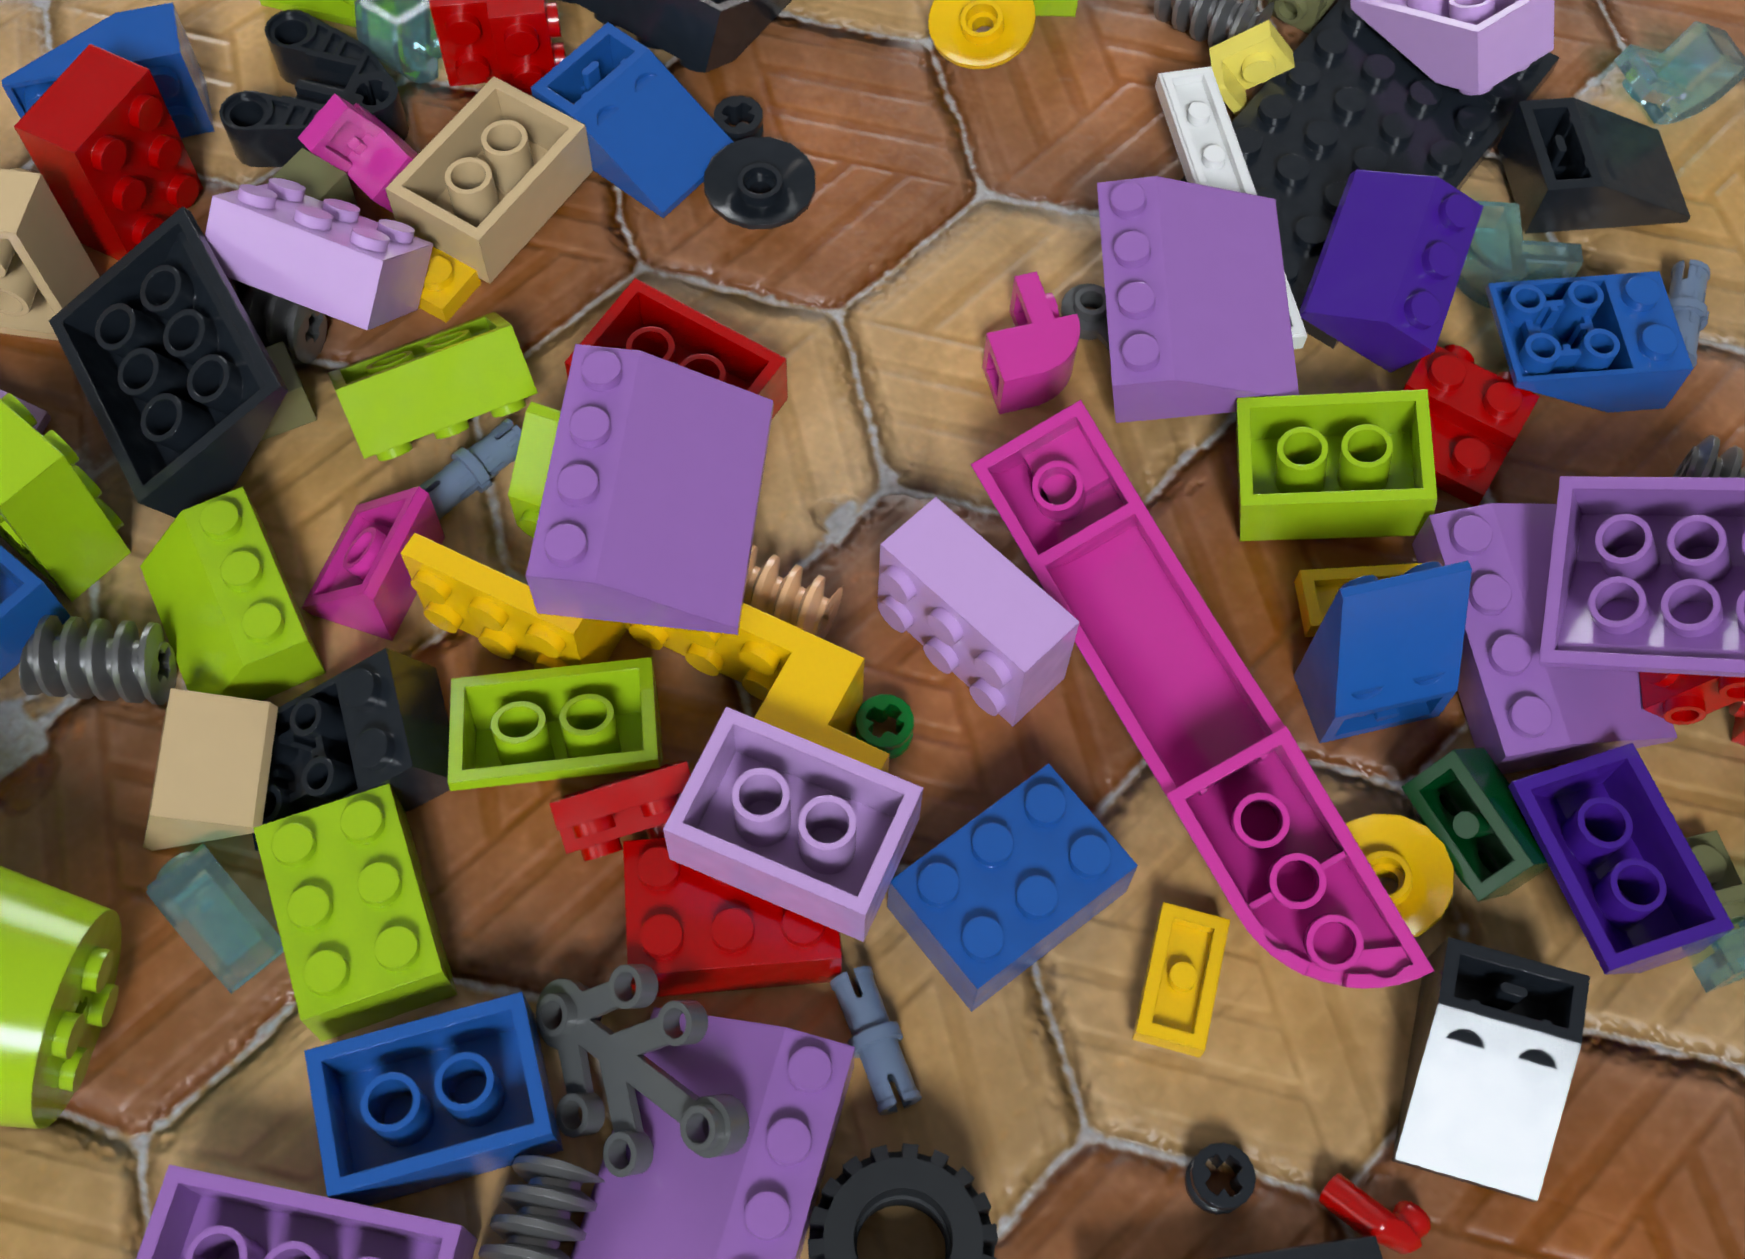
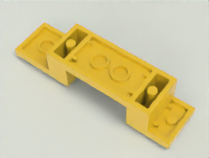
M414 533L400 553L412 579L411 585L417 591L423 605L425 617L435 626L449 633H456L460 629L477 637L482 646L501 658L511 659L515 655L534 664L535 669L607 662L626 630H629L631 636L644 646L655 650H660L664 646L685 656L686 661L692 667L704 674L717 676L721 673L741 682L743 688L748 693L763 701L754 717L755 719L888 773L889 753L850 736L856 726V714L863 704L865 658L748 604L743 603L738 635L538 614L529 585L422 535Z

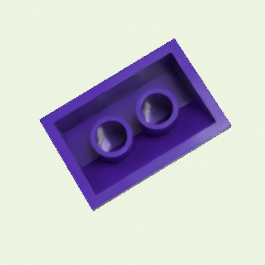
M1355 170L1349 175L1299 311L1301 318L1390 373L1433 353L1484 206L1438 176Z
M1633 743L1512 781L1508 787L1605 975L1642 973L1700 953L1735 928Z

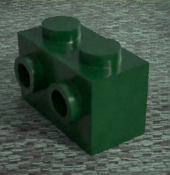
M1484 747L1453 749L1401 787L1413 804L1416 815L1421 823L1427 826L1444 843L1456 875L1473 893L1478 902L1508 895L1549 868L1508 787V781Z

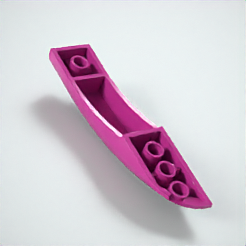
M1081 400L1077 401L970 464L1044 591L1080 621L1075 638L1078 649L1234 912L1259 945L1274 958L1304 976L1348 988H1383L1400 985L1433 972L1434 969L1287 726L1283 724L1204 602Z

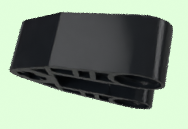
M292 9L280 11L273 15L266 23L265 34L280 76L286 82L295 85L296 97L284 95L278 97L257 91L245 90L227 97L221 104L219 111L222 124L236 157L241 163L250 167H283L301 148L309 151L298 137L334 93L352 105L355 103L361 105L403 140L406 139L409 132L397 85L370 48L310 14Z

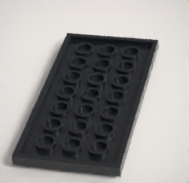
M1339 0L1293 52L1295 68L1268 80L1231 122L1257 196L1276 200L1283 266L1298 311H1300L1343 191L1352 172L1358 169L1438 176L1460 190L1503 136L1518 102L1528 101L1534 97L1553 73L1560 57L1549 52L1531 63L1527 69L1516 72L1496 84L1489 92L1481 95H1465L1459 89L1435 83L1351 10L1350 0ZM1184 176L1180 181L1187 182L1186 177ZM1302 319L1307 334L1332 349L1339 343L1335 338Z

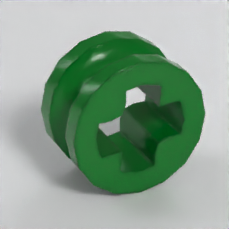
M879 694L867 699L860 706L856 714V738L889 753V760L901 756L909 748L913 739L914 715L910 706L901 698L890 694ZM888 717L896 719L895 732L898 733L897 735L889 731L885 732L880 738L873 735L874 722L871 720L883 723Z

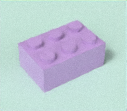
M270 178L268 183L258 186L242 184L239 186V190L212 196L205 238L227 277L367 331L418 310L434 243L415 237V229L411 226L389 219H381L379 222L360 216V208L352 203L331 198L320 201L305 195L306 188L303 185L282 178Z
M934 497L880 544L877 600L880 614L893 629L900 633L907 631L923 645L927 658L937 669L945 674L953 672L969 687V692L974 701L986 713L992 716L999 714L1013 727L1065 678L1080 621L937 497Z
M726 707L663 828L669 859L864 942L920 819L923 787Z

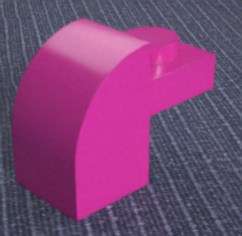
M334 93L298 137L311 153L346 172L372 201L393 213L385 188L418 153L382 121L358 103L352 105Z
M1037 271L1014 276L1009 312L1015 327L986 333L982 368L999 415L1035 407L1050 401L1065 388L1073 371L1080 336L1078 314L1059 317L1056 299L1051 292L1045 294Z

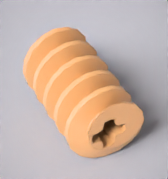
M752 545L743 603L824 639L838 612L843 595V586L838 588L830 598L824 597L826 582L824 576L818 575L807 588L801 586L803 567L796 564L782 578L778 576L781 558L773 554L760 568L756 566L758 547Z

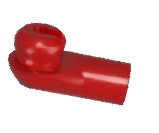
M1337 1173L1330 1179L1319 1197L1321 1205L1362 1236H1376L1378 1244L1399 1254H1409L1420 1249L1423 1246L1420 1239L1431 1230L1430 1217L1415 1203L1400 1201L1395 1205L1393 1212H1391L1341 1173Z

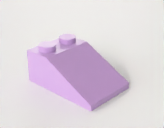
M1350 0L1351 10L1435 83L1459 89L1465 95H1481L1489 92L1496 84L1516 72L1527 69L1531 63L1554 50L1555 0Z

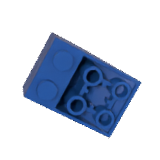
M173 2L114 13L2 79V86L19 117L22 118L89 44H93L150 69L181 138L214 132L207 82Z
M609 22L531 87L532 97L586 126L593 171L663 219L704 182V172L712 157L725 146L733 143L732 139L650 49Z
M1659 271L1488 283L1485 288L1513 384L1516 388L1607 413L1664 409L1693 370Z
M1437 561L1426 562L1411 568L1404 575L1378 580L1374 575L1362 576L1347 582L1338 590L1294 674V679L1319 744L1438 717L1458 691L1472 574L1469 561L1442 566Z

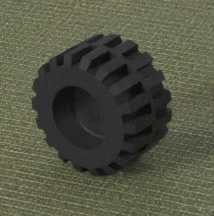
M906 1143L902 1144L901 1151L888 1152L887 1145L872 1148L870 1157L859 1161L857 1156L843 1164L840 1176L836 1180L830 1177L821 1190V1200L817 1207L814 1206L810 1219L809 1259H859L857 1240L862 1225L875 1212L891 1206L912 1207L928 1215L939 1227L944 1237L946 1246L945 1259H997L994 1257L995 1246L998 1242L996 1224H991L989 1218L991 1205L985 1192L978 1195L972 1186L974 1177L963 1166L959 1171L947 1164L948 1155L934 1149L932 1157L918 1153L919 1145Z

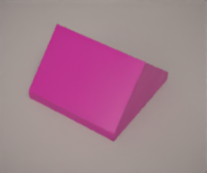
M417 486L356 505L301 608L313 616L393 641L417 594V591L411 585L412 579L400 554L414 533L441 545L445 539L429 493Z

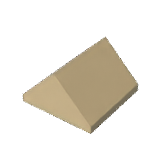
M170 688L143 843L144 848L155 851L254 833V827L263 824L278 706L267 701Z

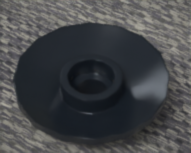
M748 137L728 144L712 157L704 172V193L712 210L728 223L747 229H773L793 222L808 209L816 193L815 170L808 157L791 143L772 137Z

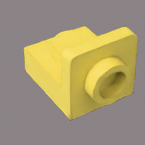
M1270 20L1209 48L1211 67L1223 101L1236 117L1247 105V89L1295 68L1292 49Z

